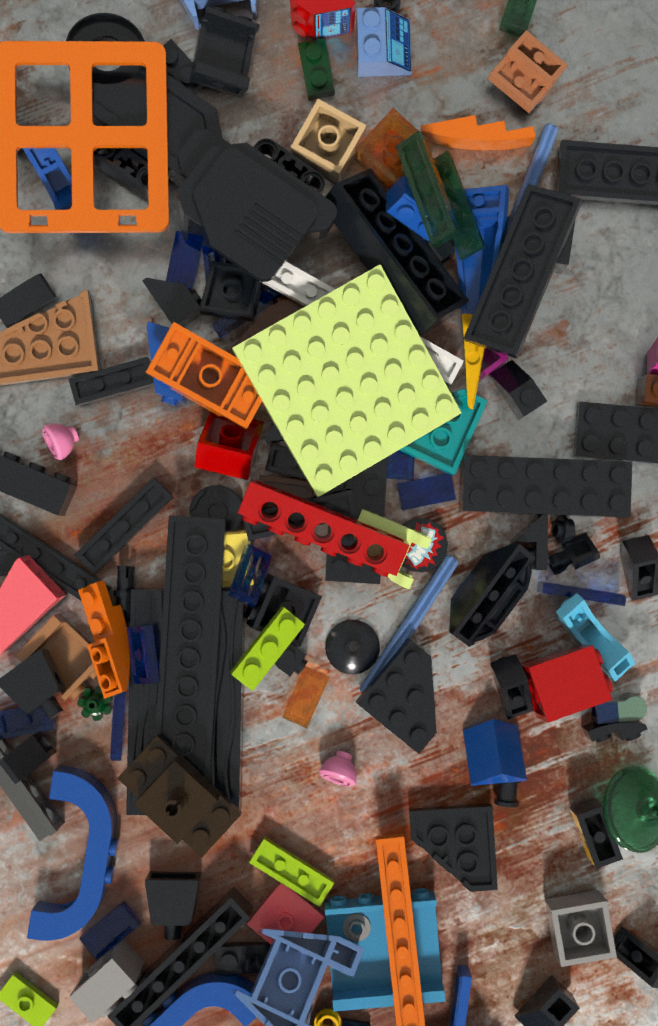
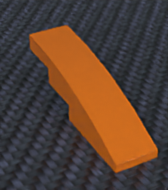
M475 115L421 125L419 139L422 142L447 148L474 151L531 147L536 137L534 126L506 131L505 121L477 126Z

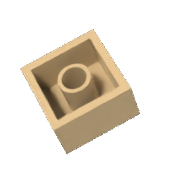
M317 99L291 145V153L326 178L337 183L343 179L366 137L367 125Z

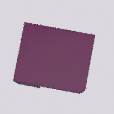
M485 348L479 376L481 380L503 365L509 359L507 355Z

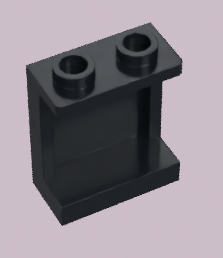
M207 7L200 21L189 81L242 98L249 87L250 78L247 76L255 35L259 31L260 25L254 23L246 16L237 17L228 14L220 7Z

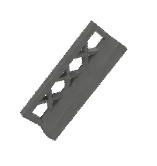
M2 733L0 734V760L14 750ZM0 766V786L37 839L41 841L48 835L51 836L57 832L65 822L32 775L29 773L17 784H14Z

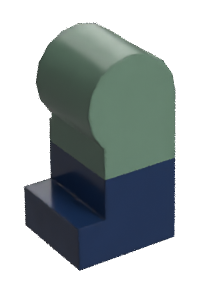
M626 693L620 698H612L611 701L591 707L592 720L597 724L637 721L642 719L647 713L646 702L633 693Z

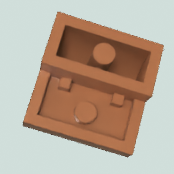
M526 30L510 47L507 55L490 72L487 79L525 111L530 113L552 90L565 72L568 64Z

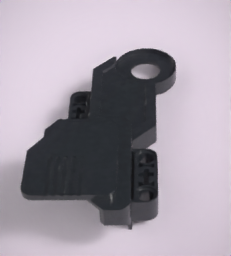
M95 13L80 19L71 28L66 38V41H96L101 38H110L120 42H145L141 32L132 22L112 13ZM121 65L112 71H103L94 67L93 124L96 126H144L147 123L146 67L141 65ZM167 74L169 180L180 186L177 190V220L183 238L188 241L190 218L204 228L211 249L256 280L268 282L275 277L305 234L320 232L318 239H324L333 227L337 209L333 202L322 195L325 179L318 171L271 139H261L254 147L248 143H228L222 138L217 109ZM97 148L94 151V164L96 167L142 199L148 201V186L143 184L148 181V151L145 148ZM101 150L110 151L106 155L99 154L98 152Z

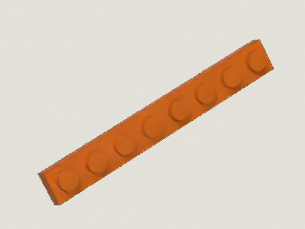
M404 834L376 836L396 1026H425Z

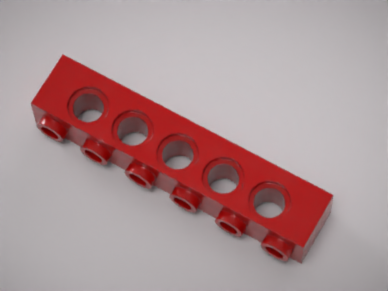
M253 478L249 482L238 510V514L243 515L241 519L248 523L257 525L258 522L268 525V530L273 533L284 535L286 532L295 536L294 540L301 544L310 546L311 543L321 546L320 550L326 554L336 556L339 553L346 556L348 562L362 567L363 563L372 566V571L388 577L389 574L397 576L410 546L408 541ZM266 502H273L277 505L278 511L273 515H267L263 512L262 506ZM292 513H301L305 518L303 523L292 525L288 520ZM320 523H326L331 529L327 535L320 536L314 531L315 527ZM346 534H353L356 536V542L351 546H345L341 543L342 537ZM373 544L382 546V551L377 556L367 554L368 548Z

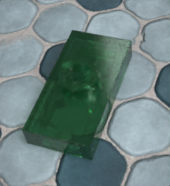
M508 0L499 30L520 37L528 29L537 0Z

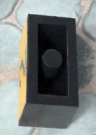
M596 798L569 807L586 855L596 869L623 859L604 806Z

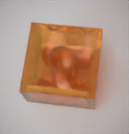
M392 108L356 147L355 161L365 170L371 168L386 189L389 190L402 176L409 177L416 174L431 157L434 144L398 111Z

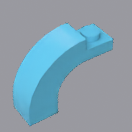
M578 593L561 604L560 608L556 611L559 622L579 646L585 644L593 645L594 649L597 648L603 660V664L600 665L601 669L614 681H617L635 664L629 651L599 623L585 600Z

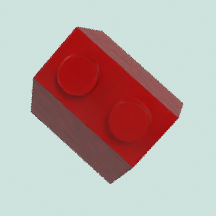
M585 644L521 663L528 678L533 710L537 718L549 723L612 700L610 694L613 691L612 684L608 676L603 675L600 666L603 664V660L597 648L594 649L593 645Z

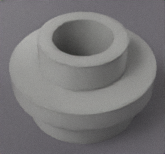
M358 913L348 916L343 924V931L346 937L356 942L366 939L371 930L367 917ZM359 924L362 930L359 933L353 932L351 929L353 925Z

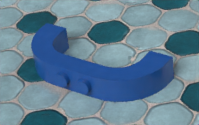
M60 765L53 771L49 799L75 804L84 812L88 819L89 835L80 892L74 900L63 904L38 901L31 910L27 939L42 941L58 940L79 931L95 914L105 896L108 883L111 884L114 877L115 867L111 866L112 856L117 854L119 839H115L117 813L111 794L103 783L92 774L79 768Z
M216 971L201 974L184 984L176 993L173 992L161 1003L162 1006L156 1012L153 1011L140 1024L142 1026H182L196 1012L203 1008L221 1007L231 1012L243 1026H248L256 1016L232 992L236 989L250 996L255 983L239 974L216 975Z

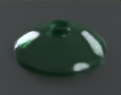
M628 766L617 771L606 787L603 800V813L607 829L614 841L627 851L644 853L658 845V777L652 771L640 766Z

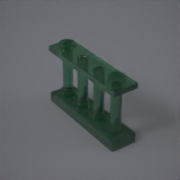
M417 131L396 145L431 245L437 248L452 239L460 260H464L485 248L486 246L450 151L447 150L438 157L433 158L426 137L420 131Z

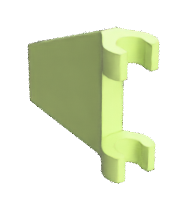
M365 509L361 510L357 519L360 522L407 540L410 546L413 542L428 549L432 540L429 535L423 532L413 530ZM373 544L368 548L367 553L370 556H377L381 553L382 546ZM399 571L397 576L388 575L391 581L407 589H410L414 580L412 575L403 571Z

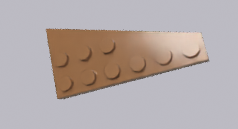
M88 289L79 293L78 296L68 301L64 300L56 304V307L41 314L37 313L0 333V386L82 375L100 370L91 297Z

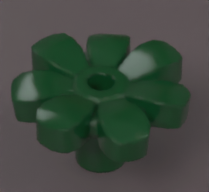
M99 685L95 687L94 691L91 687H87L83 691L85 697H80L77 701L79 707H84L81 715L88 718L92 714L94 721L101 720L102 713L108 715L113 709L112 706L107 704L113 700V697L104 699Z

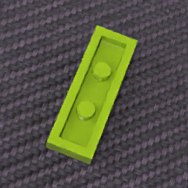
M281 606L229 673L250 690L254 691L305 624L285 607Z
M265 836L249 861L253 866L319 907L334 885V879Z

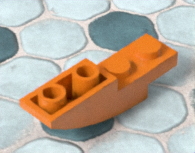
M98 581L78 591L95 641L88 644L87 647L105 699L127 691L130 672V648L121 605L112 606L105 581Z

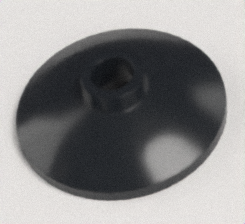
M346 620L334 626L329 632L325 650L327 658L334 668L342 673L354 675L363 673L374 665L379 656L380 643L376 632L371 626L359 620ZM349 644H357L358 650L355 653H350L347 649Z

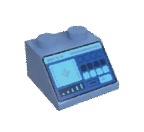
M385 7L357 8L358 77L412 75L410 19Z

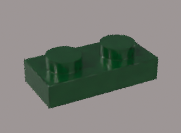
M325 38L298 43L308 100L334 96L335 89Z

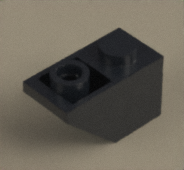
M552 975L515 1014V1018L524 1026H564L580 1007L573 994Z

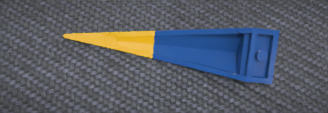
M507 185L453 190L451 218L454 242L456 244L459 287L469 300L461 308L464 336L505 240L509 220L507 216L509 188ZM464 340L467 404L472 410L485 348Z

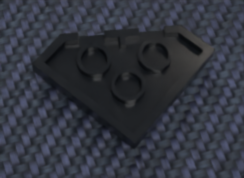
M407 638L355 702L418 754L421 753L437 733L432 660L429 654L410 638Z
M491 804L409 809L411 840L429 853L438 864L456 877L470 892L498 890L493 807Z

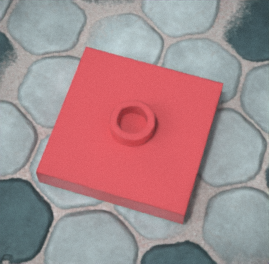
M279 882L247 921V925L256 933L260 929L312 933L323 920L325 914L308 899ZM258 933L269 944H272L273 939Z

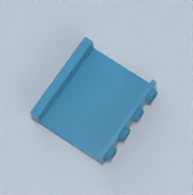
M418 888L410 894L423 1004L445 1002L435 907L437 906V900L434 891ZM371 893L359 894L357 898L347 899L345 896L339 895L331 897L330 900H325L327 935L340 936L365 948L354 977L330 967L333 1012L394 1006L382 895L374 896ZM358 913L367 917L371 930L366 939L356 942L346 937L343 931V924L348 916ZM355 924L351 929L353 932L359 933L362 927L359 924Z

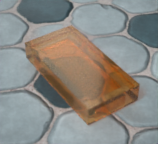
M305 666L282 718L308 728L329 676Z

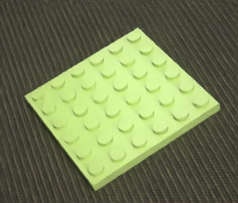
M381 265L365 272L232 348L316 497L323 495L461 414L457 403Z

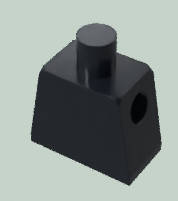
M47 649L38 650L0 678V688L25 713H34L41 708L47 718L51 720L64 711L55 697L65 691L66 688Z
M149 871L145 879V888L152 925H164V938L166 940L180 939L181 926L191 925L202 872Z

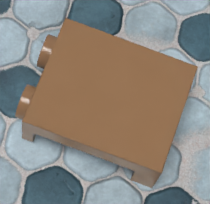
M60 613L53 615L15 655L18 660L23 662L38 650L47 649L66 688L60 697L63 701L71 697L75 700L86 689L83 684L87 679L91 677L94 680L97 677L87 647L91 642Z

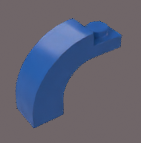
M23 148L48 191L55 210L70 209L72 207V176L56 148Z

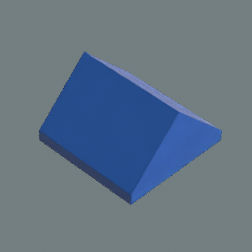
M491 719L463 730L471 786L527 780L518 725Z

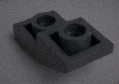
M42 273L28 279L0 298V319L6 328L17 324L31 312L39 311L56 298Z
M639 720L605 724L592 722L581 726L585 736L592 742L595 740L596 742L605 741L612 736L611 733L613 732L622 741H632L639 738L641 732L648 729L646 724Z

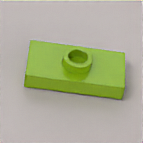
M16 971L0 990V1001L32 1026H44L59 1005Z

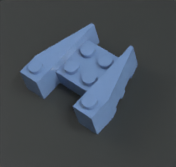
M260 929L258 933L273 939V942L250 996L236 989L232 993L265 1026H311L305 1023V1020L327 966L354 977L365 948L340 936Z

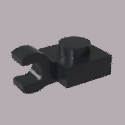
M584 533L562 543L563 551L548 557L551 563L549 567L553 574L557 575L565 571L570 564L576 570L600 559V552L588 534Z

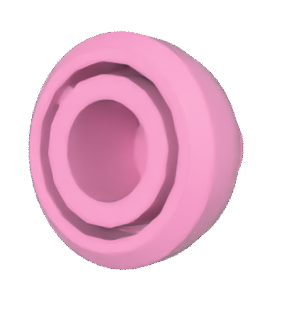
M49 423L43 426V438L50 453L58 460L66 458L72 451L74 442L79 441L75 428L73 426L66 427L58 423Z
M337 751L336 756L330 757L322 764L319 770L321 777L342 786L350 787L355 785L357 772L351 761L353 756L343 751Z

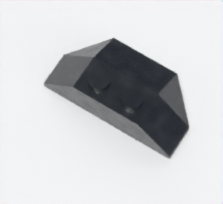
M518 542L484 554L451 598L449 632L468 647L496 633L528 590L532 565L536 557Z

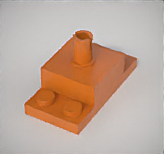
M175 322L172 323L146 370L148 375L170 386L171 390L218 416H224L245 429L248 428L262 402L237 357Z

